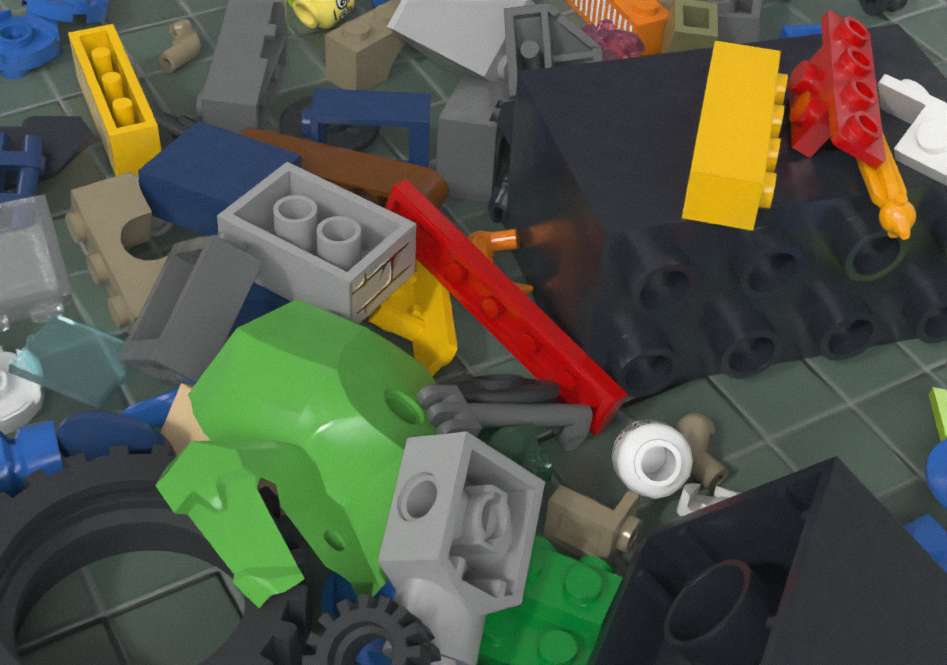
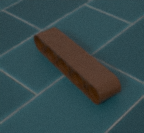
M247 127L239 133L240 135L301 155L302 169L383 208L386 206L393 185L406 179L438 210L449 196V188L444 178L435 170L424 166L258 128Z

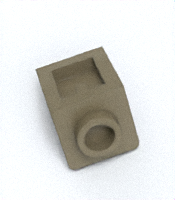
M560 484L548 500L543 537L580 558L588 555L595 556L610 565L620 550L628 553L632 549L640 534L643 521L636 518L640 494L628 490L615 510H612L598 503L593 498L581 495Z

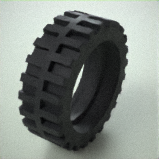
M153 444L151 454H130L129 445L109 447L110 457L86 461L83 452L65 458L67 468L50 476H47L41 468L24 477L26 489L13 498L5 492L0 493V665H23L17 652L16 638L32 608L59 581L95 561L136 551H168L201 559L224 571L232 579L234 578L233 572L187 514H174L155 486L165 468L175 458L173 446ZM264 486L258 492L305 579L285 592L270 595L260 608L243 593L245 607L241 622L224 644L198 665H302V655L307 656L306 652L311 650V646L306 644L311 632L306 549L300 548L299 530L287 515L280 517L279 497L268 486Z

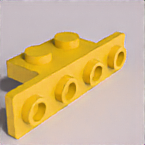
M415 258V273L369 314L368 319L370 323L375 324L381 330L395 333L412 341L414 359L426 366L433 377L441 367L447 366L452 361L458 348L449 291Z

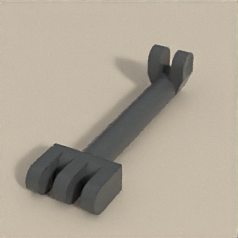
M428 385L417 394V400L424 410H428L426 416L431 425L437 428V435L468 432L477 437L482 427H551L555 434H560L558 440L564 450L571 451L579 447L587 437L593 417L592 409L587 404L467 403L457 385Z

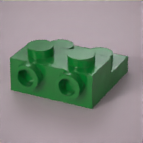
M535 534L522 604L486 615L477 665H586L623 577L613 574L610 565L601 558L588 555L581 557L578 561L555 552V548L550 541Z

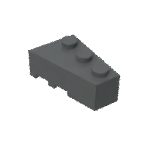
M462 77L454 92L449 94L447 104L438 118L437 148L432 147L428 168L439 173L447 182L449 188L448 198L489 204L490 197L496 186L507 140L496 120L503 103L510 99L509 84Z

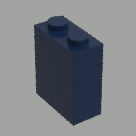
M198 121L138 170V182L140 190L152 211V216L206 236L217 235L218 214L284 163L289 162L302 168L301 155Z

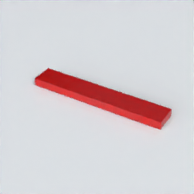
M407 179L394 184L385 209L416 223L415 258L536 379L556 382L561 390L555 398L561 404L589 405L593 414L589 431L594 436L606 430L628 394Z

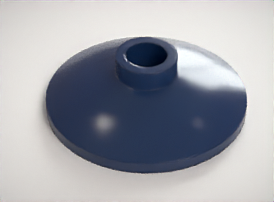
M85 411L73 414L62 421L56 433L59 451L64 458L84 452L86 461L110 457L109 447L129 445L130 454H151L153 444L172 446L164 435L148 424L126 415L106 411ZM173 447L174 457H176L177 455Z

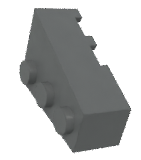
M229 0L204 90H200L197 97V116L203 118L204 123L237 134L247 127L264 130L289 68L286 0Z

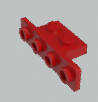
M828 10L821 17L823 46L809 61L803 60L795 67L787 83V88L789 89V121L791 123L792 148L811 158L831 137V142L836 147L874 169H878L886 161L870 33L857 19L850 16L842 18Z

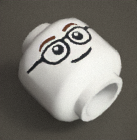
M653 419L635 421L621 431L614 442L612 451L614 471L627 488L640 494L641 497L651 499L668 497L681 489L691 474L693 464L691 446L682 433L663 421Z

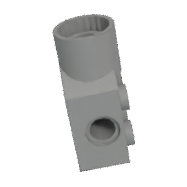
M468 432L407 438L378 563L396 589L394 601L419 618L435 636V639L430 642L440 649L441 661L432 662L431 665H477L486 615L522 604L545 481ZM385 640L382 653L393 660L392 646Z

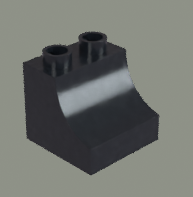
M834 456L643 531L586 665H947V572L840 458Z

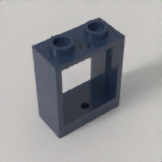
M314 88L312 108L303 107L302 136L311 137V141L328 144L327 124L410 127L409 160L398 161L428 168L431 93Z

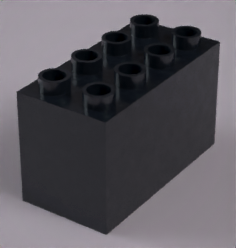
M899 24L867 28L871 39L877 93L878 82L884 74H887L900 81L903 79L915 81L924 87L929 95L947 103V78ZM822 34L742 43L740 45L781 51L778 73L788 74L789 80L795 67L803 60L809 61L823 46ZM714 47L518 71L504 230H518L520 248L512 249L511 251L527 285L533 286L531 294L537 306L628 394L627 396L645 397L663 390L670 383L725 374L736 379L748 378L763 372L774 364L824 356L833 361L846 360L859 355L869 347L919 338L925 343H940L947 340V186L895 160L894 148L912 124L882 110L880 101L879 109L882 131L906 187L908 202L913 205L916 211V221L911 228L910 237L907 240H902L899 236L891 238L887 235V231L881 226L879 221L881 208L872 202L855 157L836 147L831 142V137L811 158L792 148L791 123L789 121V89L787 86L782 104L784 106V114L778 137L781 141L774 171L776 173V182L770 209L758 207L753 231L682 218Z

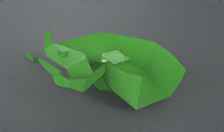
M294 300L238 327L188 393L193 415L202 431L211 441H191L165 468L155 486L174 514H187L233 572V583L260 608L270 595L285 592L305 579L257 490L261 477L275 483L281 508L323 564L351 583L356 594L355 605L358 606V595L371 594L374 597L389 581V578L378 563L406 441L409 437L437 435V428L431 425L426 416L428 410H424L417 400V394L425 386L437 385L426 366L368 328L302 300Z

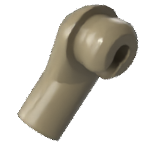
M186 18L179 19L169 25L168 31L174 38L172 40L173 46L159 54L161 66L169 73L197 57L201 51L198 31L192 29L191 22Z
M698 412L688 413L679 420L675 429L683 434L691 446L693 464L690 475L708 491H714L716 486L720 487L729 474L728 469L708 452L710 434H715L714 423L709 417Z

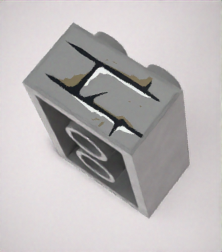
M289 162L284 163L217 215L218 232L229 234L243 241L249 247L246 253L263 262L254 280L255 283L291 302L299 299L357 324H360L415 273L416 223Z

